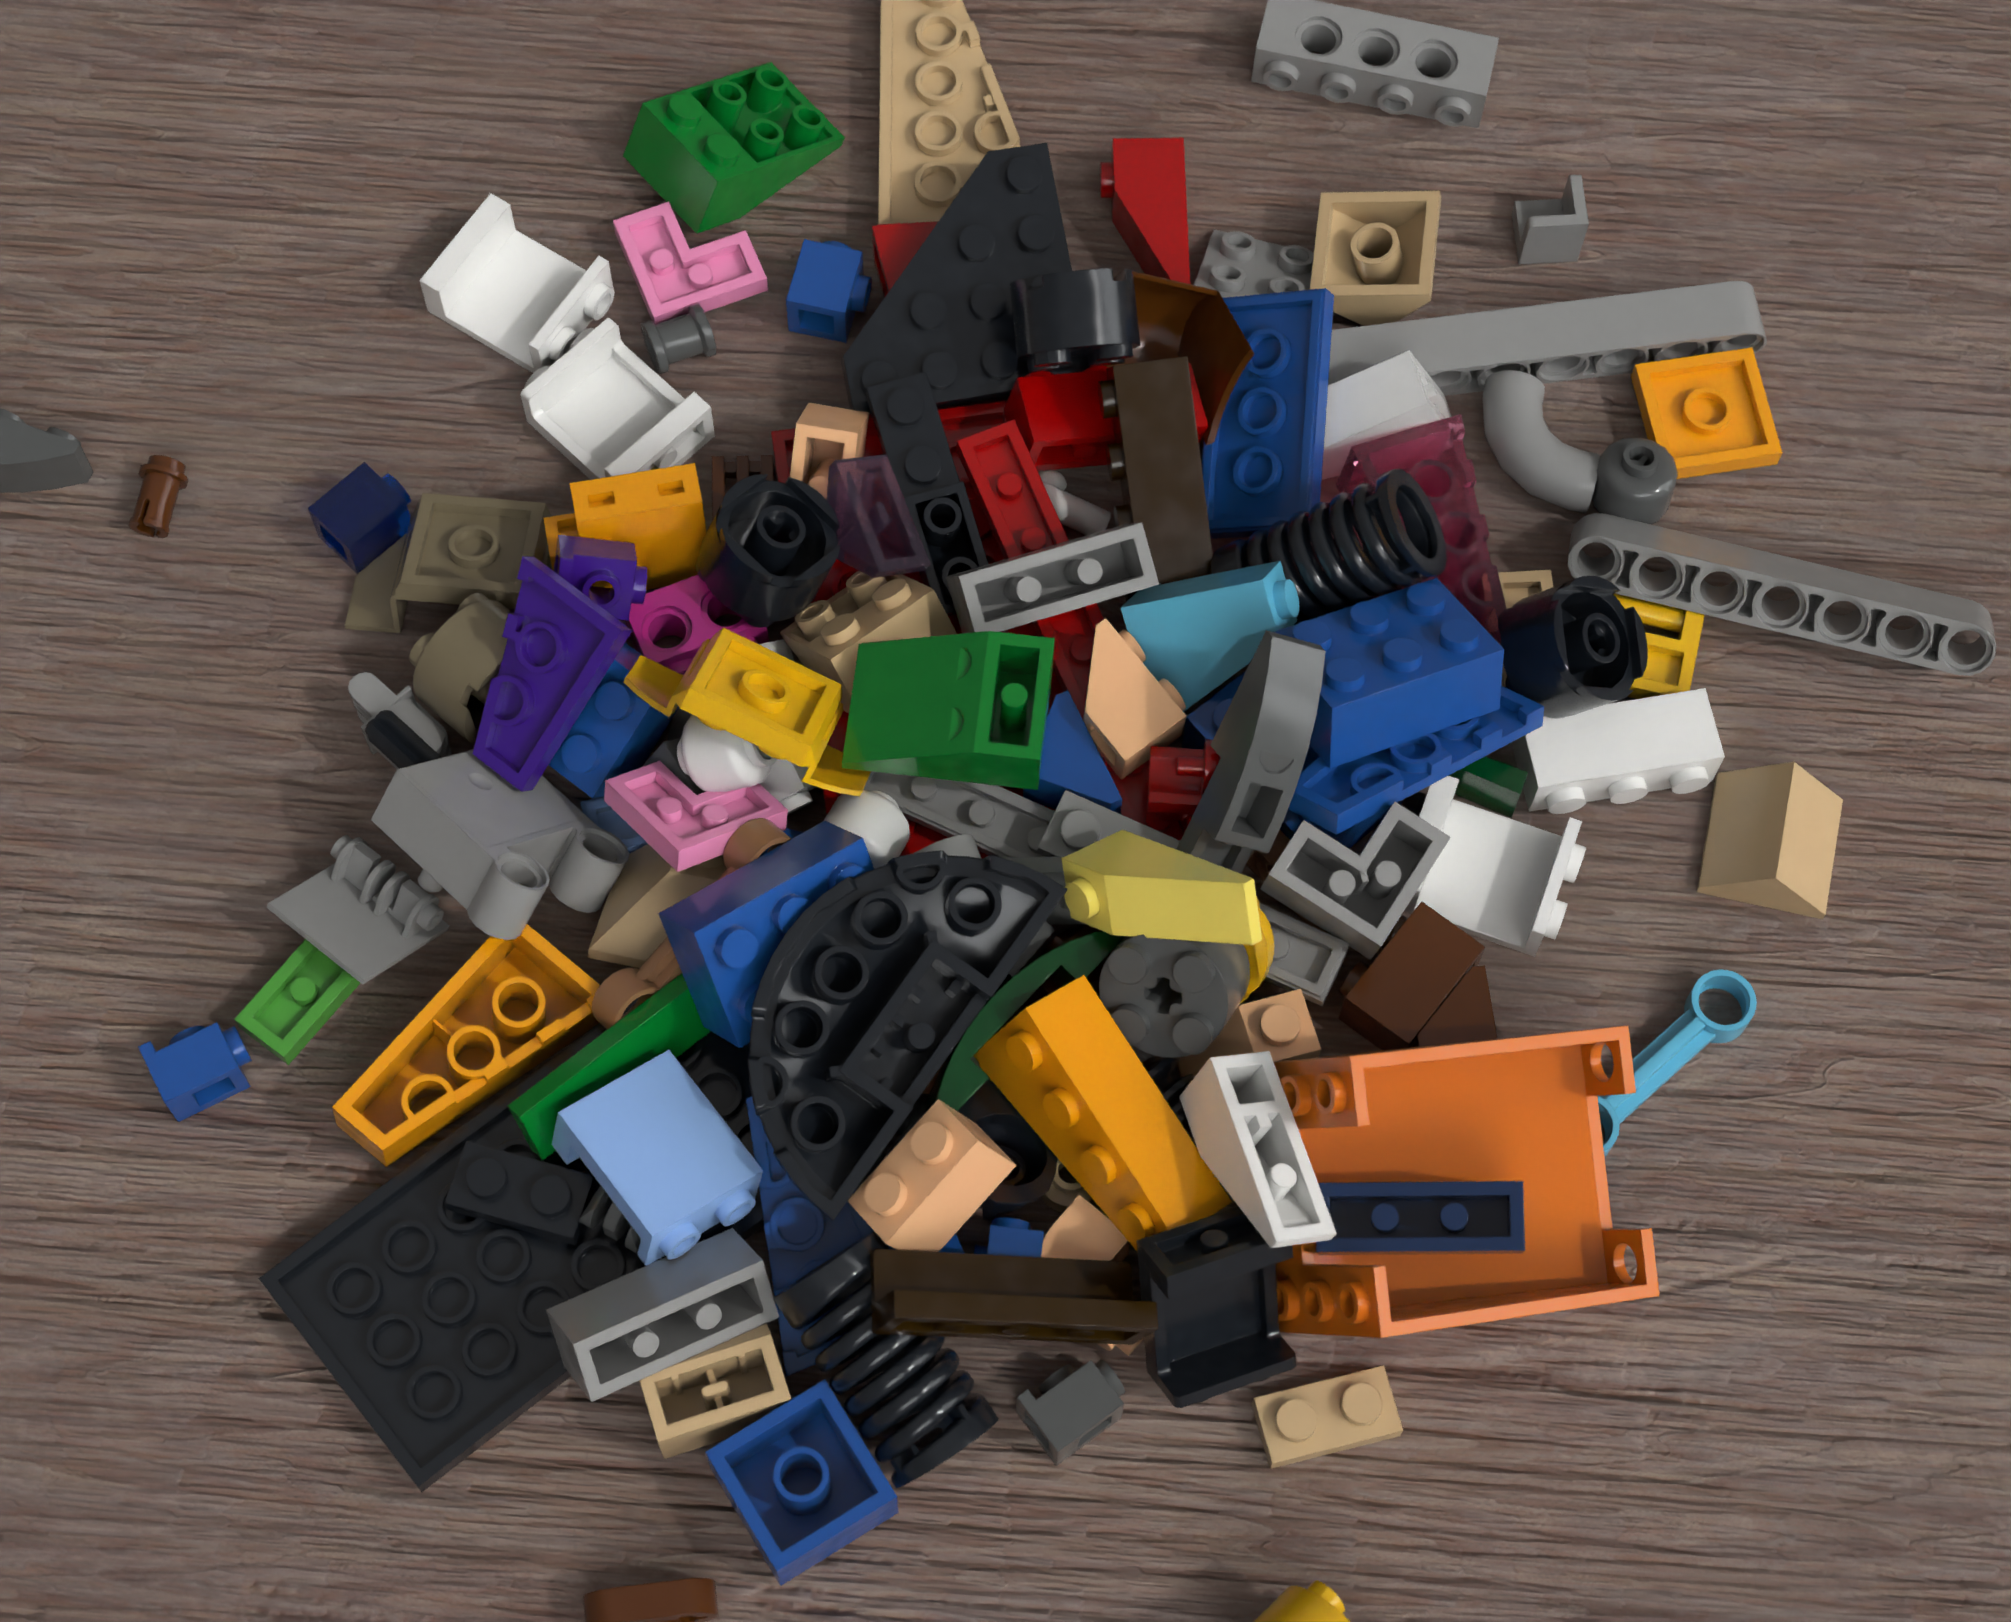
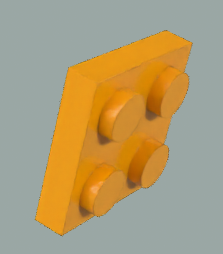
M1752 347L1635 364L1631 379L1647 438L1665 447L1672 455L1678 471L1677 479L1778 464L1782 455V449Z

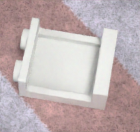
M610 318L605 319L595 329L588 328L581 332L572 342L568 352L551 366H543L536 370L527 380L524 389L521 391V399L527 422L590 480L682 465L715 436L711 406L695 392L686 399L683 398L622 342L619 326Z

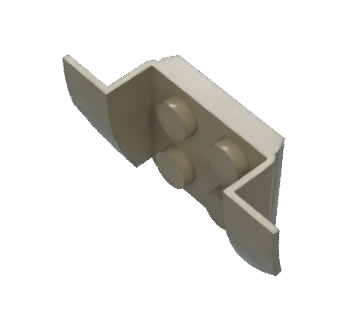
M422 493L410 518L407 533L355 576L345 629L401 633L408 600L460 605L471 594L482 593L489 600L499 601L508 609H515L522 580L517 579L522 556L535 557L552 570L543 519L551 517L546 503Z

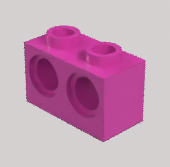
M698 575L646 593L643 605L631 603L629 621L625 620L626 626L632 630L630 637L637 652L682 675L687 671L702 643L707 639H711L722 628H726L757 644L769 642L767 627L758 628L751 626L743 618L732 626L724 627L715 624L714 621L722 615L734 614L739 617L741 615L722 604L709 590L705 581ZM672 635L683 639L679 645L673 648H661L655 645L659 639L665 636Z

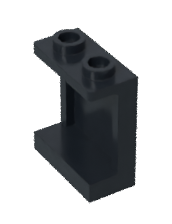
M1240 1207L1137 1240L1141 1301L1157 1302L1158 1330L1144 1337L1147 1372L1174 1407L1183 1408L1191 1404L1200 1403L1211 1397L1254 1382L1264 1381L1269 1377L1296 1367V1353L1282 1338L1279 1331L1276 1263L1293 1258V1245L1270 1248Z

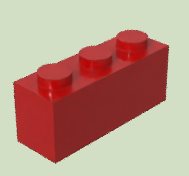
M1189 363L1198 442L1200 443L1202 435L1206 432L1209 425L1192 365ZM1095 366L1082 372L1066 374L1037 371L1016 379L1003 410L1007 422L1015 419L1037 471L1107 465L1106 444L1115 443L1112 418L1103 419L1101 415L1098 382L1107 380L1106 368L1109 367Z

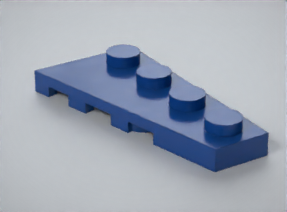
M1501 686L1500 709L1472 718L1471 720L1333 768H1329L1319 757L1301 772L1288 810L1337 835L1392 806L1394 802L1397 803L1540 728L1543 726L1544 706Z
M749 1097L746 1099L754 1158L763 1169L759 1190L775 1297L795 1281L874 1230L848 1202H846L837 1217L832 1221L804 1196L793 1184L774 1156V1149L766 1135L762 1121L756 1115L753 1099ZM776 1304L786 1376L815 1365L816 1356L845 1334H841L815 1350L806 1349L801 1342L802 1333L832 1309L803 1329L796 1330L791 1327Z

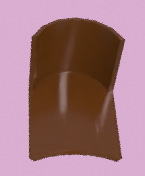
M1133 271L1141 346L1133 348V357L1126 358L1125 363L1116 365L1188 356V363L1192 365L1209 425L1202 438L1206 446L1214 443L1229 397L1246 365L1254 356V352L1218 290Z

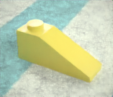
M1123 829L1061 858L1065 888L1068 889L1064 894V899L1070 910V916L1072 919L1117 936L1135 937L1144 934L1146 938L1254 945L1262 940L1254 878Z

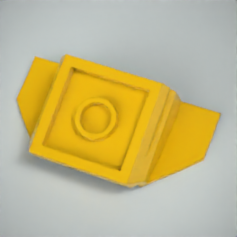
M722 628L711 639H707L702 643L684 675L640 655L623 682L637 696L667 717H670L679 706L680 709L696 716L706 726L715 730L730 732L758 746L763 753L772 758L788 760L800 767H808L802 780L804 783L836 793L860 797L871 771L842 768L843 752L827 745L844 710L843 703H841L843 697L842 684L726 628Z

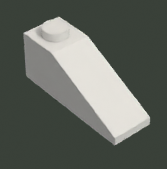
M1270 1051L1210 1057L1179 1096L1200 1157L1270 1248L1331 1240L1337 1233Z

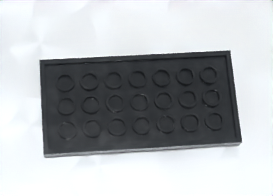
M638 998L635 999V1000L626 1008V1010L624 1011L623 1014H625L626 1012H628V1011L634 1006V1004L637 1002ZM600 1023L259 1278L421 1492L430 1487L571 1377L563 1365L546 1310L645 1267L637 1253L625 1247V1240L629 1229L618 1241L605 1235L602 1226L608 1210L595 1228L591 1229L583 1224L577 1244L572 1245L449 1211L445 1205V1200L466 1140L593 1175L580 1158L566 1165L557 1151H554L542 1160L530 1148L508 1105L604 1033L607 1029ZM710 1031L676 1059L754 1158L746 1099L752 1097L747 1065L750 1042L739 1048ZM596 1180L597 1184H596V1187H595L593 1196H594V1194L596 1193L597 1189H598L599 1186H600V1184H599V1182H598L597 1180ZM759 1187L755 1197L756 1204L746 1216L730 1226H723L719 1222L701 1233L697 1243L731 1228L745 1241L764 1226Z

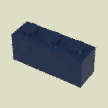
M1523 1181L1318 1183L1337 1233L1331 1240L1316 1242V1252L1318 1255L1522 1254L1525 1251Z

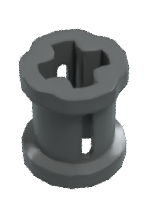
M698 303L689 306L687 314L658 324H654L651 320L641 323L644 342L658 374L668 372L670 364L702 353L707 358L717 354L716 343L703 308Z

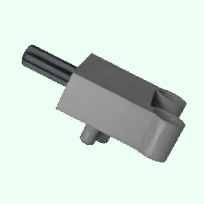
M390 710L380 711L374 719L368 722L365 732L368 735L369 741L399 768L396 770L371 820L423 868L418 877V883L424 890L439 892L443 887L467 910L469 919L477 928L492 937L503 940L516 939L522 934L548 884L551 892L559 901L576 911L590 913L596 912L602 907L628 861V849L615 835L599 828L546 778L541 776L533 790L521 792L474 756L473 750L442 758Z

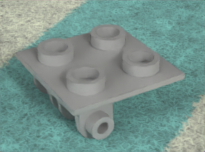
M1214 229L1194 285L1218 290L1222 298L1310 290L1314 253L1298 245L1282 246L1257 240L1244 232H1224Z
M348 835L342 836L333 845L330 852L331 856L336 859L333 865L270 901L266 907L362 985L446 932L450 926L442 920L444 911L438 907L439 899L435 895L428 894L414 883L404 871L394 874L396 865L392 861L384 860L379 863L381 856L367 846V842L361 837L352 839Z

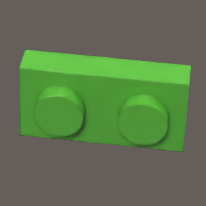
M305 939L234 1020L241 1030L289 1065L358 987L360 982Z

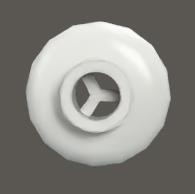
M691 715L686 722L682 737L677 745V758L681 769L690 776L691 780L701 790L708 792H727L757 785L764 781L771 770V766L777 760L763 753L758 746L730 732L715 730L706 726L694 715Z
M863 790L860 797L842 794L837 798L824 821L863 837L874 869L886 865L892 858L899 857L910 838L908 821L899 809L897 802L889 795L880 791Z

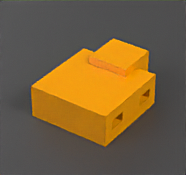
M695 463L570 483L574 513L543 518L552 570L554 569L558 535L634 543L637 566L647 567L646 590L665 587L698 575L695 566L702 540L706 534V525ZM602 580L596 581L591 585L604 588L613 587L609 582Z

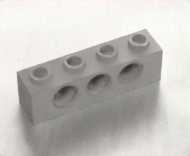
M1268 0L1256 45L1251 82L1264 84L1278 91L1294 90L1323 96L1327 100L1336 103L1352 102L1380 108L1390 114H1410L1438 120L1448 126L1464 125L1479 129L1499 38L1317 0ZM1367 63H1373V64H1377V65H1379V66H1372V65H1369V64H1367ZM1425 75H1432V76H1435V77H1437V78H1430V77H1427V76H1425Z

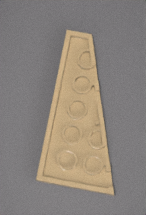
M881 0L878 225L939 221L987 152L1020 147V137L991 64H988L980 46V36L974 21H971L963 0Z

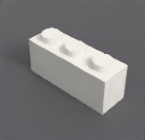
M1706 688L1610 703L1564 718L1555 719L1543 716V726L1511 743L1518 769L1528 772L1523 791L1529 812L1548 809L1552 814L1573 812L1582 808L1586 802L1609 798L1614 804L1630 803L1643 798L1648 792L1670 788L1676 794L1695 792L1713 781L1725 758Z

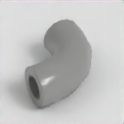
M1513 370L1498 371L1489 375L1485 380L1483 390L1484 437L1500 468L1530 495L1568 510L1586 513L1596 485L1600 454L1564 444L1551 433L1543 418L1542 406L1545 387L1539 379L1531 374Z

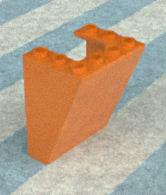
M1629 1026L1583 1029L1274 1062L1318 1183L1523 1181L1525 1251L1522 1254L1318 1255L1316 1252V1242L1293 1245V1258L1276 1263L1280 1332L1384 1338L1660 1296L1652 1228H1613L1598 1096L1636 1093ZM1604 1044L1609 1047L1613 1057L1614 1066L1610 1079L1606 1076L1601 1063V1052ZM1627 1245L1634 1252L1637 1262V1273L1634 1280L1627 1273L1624 1263V1253Z

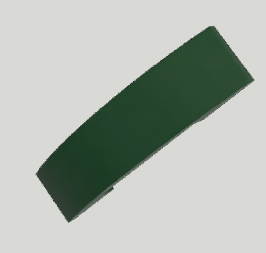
M1099 931L1074 939L1033 961L1008 981L983 1006L942 1064L934 1082L926 1112L938 1099L958 1111L989 1079L970 1058L1048 978L1061 988L1083 975L1087 977L1120 943L1124 936L1111 935L1104 931Z

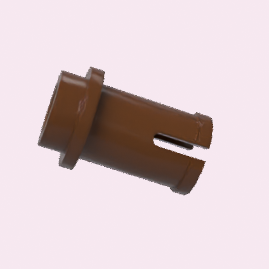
M152 455L149 457L147 464L141 465L138 474L143 481L133 516L128 524L132 530L154 538L155 529H157L156 536L158 538H166L168 536L169 525L179 490L185 489L189 481L187 476L184 475L186 466L182 462L168 456Z

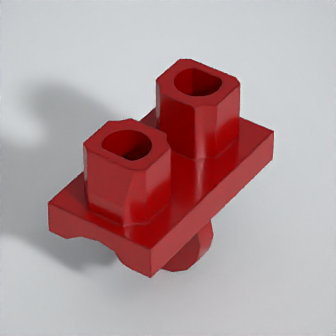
M1205 739L1203 750L1151 746L1147 812H1156L1159 820L1182 821L1186 816L1194 814L1221 759L1210 746L1213 741L1212 739Z

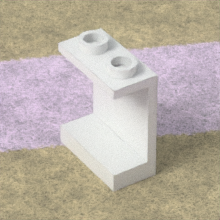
M491 193L419 280L428 312L532 373L543 366H551L568 352L574 339L585 330L593 319H601L606 314L614 298L608 260L598 256L587 271L517 231L510 204Z
M1447 776L1433 783L1429 787L1419 817L1451 838L1404 912L1412 914L1422 901L1465 933L1535 957L1543 937L1555 940L1562 924L1568 903L1557 900L1562 881L1574 883L1586 851V847L1575 843L1582 821L1570 817L1562 836L1454 800L1453 797L1459 782L1457 778Z

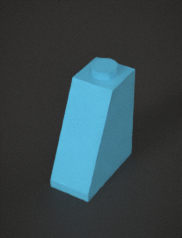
M1281 561L1142 589L1137 591L1121 607V612L1127 631L1136 639L1146 656V661L1143 664L1157 681L1165 678L1177 689L1185 702V710H1187L1251 662L1266 630L1275 632L1293 626L1297 622L1299 597L1292 580H1286Z

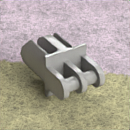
M367 672L358 673L349 681V694L353 699L358 717L363 723L361 729L369 750L373 755L379 752L396 769H399L369 741L368 735L365 732L368 722L383 710L394 712L442 758L452 755L446 730L416 702L410 686L405 687L399 694L395 695L375 675Z

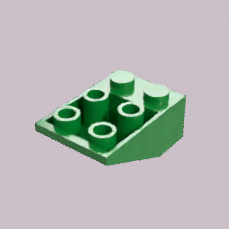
M768 62L642 103L623 157L666 202L670 203L672 209L688 226L698 234L740 219L841 147L845 137L794 86L783 72L772 62Z
M982 631L859 644L842 768L1038 790L1053 672L1055 638Z

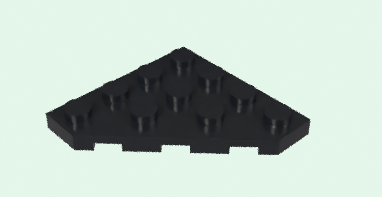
M1047 143L988 151L844 354L841 365L851 410L869 412V418H872L865 395L867 387L923 372L927 373L937 407L1009 396L1016 379L1030 374L1027 369V360L1017 359L1009 284L1026 278L1027 290H1031L1032 286L1043 285L1042 275L1072 271ZM1087 356L1071 357L1072 363L1064 364V369L1049 372L1053 374L1077 373L1091 367L1088 366Z

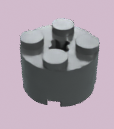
M1144 934L1135 937L1124 936L1109 955L1102 968L1099 981L1100 1000L1130 1046L1160 1057L1176 1058L1197 1055L1204 1052L1216 1039L1245 997L1250 981L1249 958L1242 944L1146 938Z

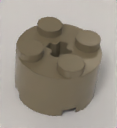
M474 593L468 596L460 604L457 612L436 633H428L422 636L414 644L409 655V662L416 667L413 676V689L417 698L474 746L491 679L498 677L507 638L502 637L507 616L508 613H513L499 601L489 600L482 593Z

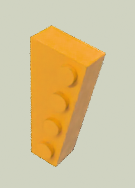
M528 924L525 926L522 934L516 939L503 940L490 936L333 1105L332 1110L336 1125L385 1167H388L596 1026L599 1022L593 1016L592 1002L600 984Z
M1085 975L1026 1007L973 1055L978 1060L981 1069L1136 1251L1137 1240L1212 1216L1232 1203L1216 1176L1200 1157L1192 1139Z

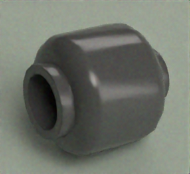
M1639 437L1622 438L1610 444L1599 458L1597 480L1592 496L1595 509L1599 513L1651 525L1658 522L1669 508L1676 485L1678 471L1674 458L1665 447L1649 439Z

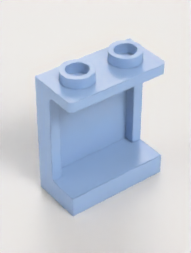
M670 1050L665 1051L573 1103L557 1114L551 1145L566 1165L578 1158L583 1161L639 1235L640 1245L637 1255L645 1266L664 1255L669 1260L683 1255L698 1242L701 1233L719 1222L723 1226H730L738 1222L756 1204L755 1197L763 1169Z

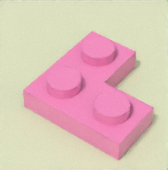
M669 202L613 220L616 237L654 324L687 314L689 306L697 303L701 305L705 313L768 291L767 277L746 230L689 249Z
M661 761L605 780L604 801L677 872L723 855L726 844L732 834L741 825L752 819L765 818L773 822L782 831L786 830L788 809L760 784L727 792L706 791L696 795Z

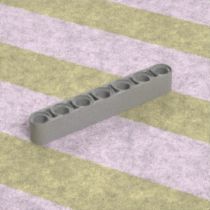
M1593 513L1584 516L1575 524L1571 531L1568 554V568L1571 575L1575 579L1582 576L1604 578L1621 590L1616 592V594L1956 675L1971 676L1981 673L1990 666L1995 658L1996 641L1990 613L1982 604L1973 600L1609 514ZM1597 542L1607 545L1613 552L1602 558H1593L1587 555L1582 548L1587 544ZM1653 557H1663L1674 566L1667 571L1653 572L1648 570L1642 563ZM1717 571L1730 574L1734 581L1719 587L1708 584L1704 578L1708 574ZM1777 586H1786L1793 589L1796 593L1790 599L1784 601H1775L1765 595L1768 590ZM1838 601H1849L1857 606L1852 613L1847 615H1835L1827 610V607ZM1902 615L1914 617L1919 621L1915 626L1906 630H1897L1888 625L1894 618ZM1964 630L1980 634L1976 641L1966 645L1957 644L1950 640L1957 632Z

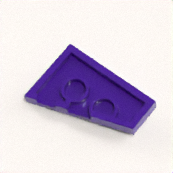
M522 556L517 579L522 580L515 611L514 613H508L502 637L507 638L498 677L491 679L473 750L474 756L521 792L534 789L632 632L630 628L532 556Z

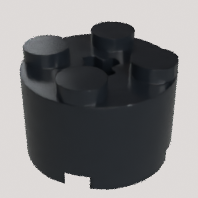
M1100 268L1042 275L1043 285L1032 286L1031 290H1027L1026 278L1009 284L1017 359L1027 360L1029 373L1064 369V364L1072 363L1071 357L1087 356L1089 367L1125 363L1126 358L1133 357V348L1141 346L1134 276L1131 269H1124L1116 276V281L1113 278L1112 268Z
M759 474L746 477L734 484L724 496L702 540L699 556L696 561L697 574L705 581L712 594L726 607L740 614L749 625L758 628L768 627L774 621L793 618L811 604L840 551L837 535L840 525L832 506L810 485L788 477L786 483L766 480L768 474Z
M1582 576L1519 600L1511 608L1505 609L1498 619V629L1501 635L1500 645L1504 648L1503 665L1507 674L1505 687L1543 705L1544 716L1555 719L1572 716L1626 698L1634 691L1629 690L1634 679L1643 677L1647 666L1648 648L1641 618L1634 607L1624 609L1620 601L1613 595L1621 590L1612 582L1598 576Z

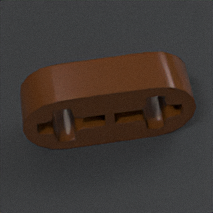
M688 1578L614 1587L589 1592L583 1596L585 1622H706L718 1617L715 1580L709 1578Z

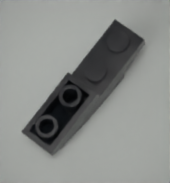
M923 372L867 387L865 395L883 451L882 462L924 585L934 589L946 614L950 616L956 614L946 577L987 565L988 561L964 482H960L927 373Z

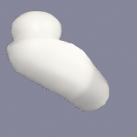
M1055 470L1038 471L1062 525L1084 535H1090L1106 529L1111 516L1109 511L1064 491L1067 483L1061 473Z

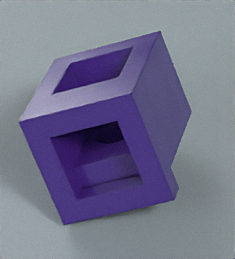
M558 535L553 571L616 619L629 621L631 603L643 605L647 586V567L637 566L635 544ZM602 580L609 582L613 587L604 588L591 585L596 581Z

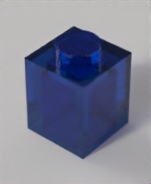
M363 462L312 504L308 511L318 537L358 574L407 533L411 518L407 505L411 503V498L404 487L392 475L387 473L381 478Z

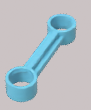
M1713 970L1701 976L1685 1001L1684 1013L1632 1059L1636 1093L1598 1096L1600 1122L1605 1130V1140L1603 1143L1605 1157L1617 1140L1619 1124L1710 1042L1727 1043L1743 1033L1754 1016L1757 1005L1754 989L1743 976L1730 970ZM1715 988L1729 992L1739 1002L1742 1018L1739 1022L1731 1025H1721L1709 1020L1699 1007L1700 993Z

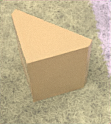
M1440 191L1321 193L1310 290L1322 288L1329 290L1334 294L1333 312L1363 326L1397 322L1430 302L1441 205Z
M1795 762L1718 773L1714 783L1696 892L1823 919L1826 915L1843 799Z

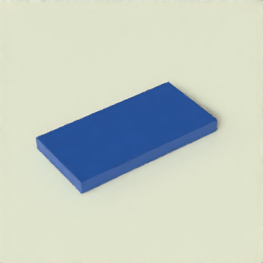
M1326 288L1223 298L1251 346L1254 356L1246 365L1229 397L1218 427L1215 442L1206 446L1203 440L1202 474L1211 539L1250 537L1253 532L1259 529L1269 530L1279 520L1289 521L1299 511L1310 512L1311 508L1320 502L1334 294Z

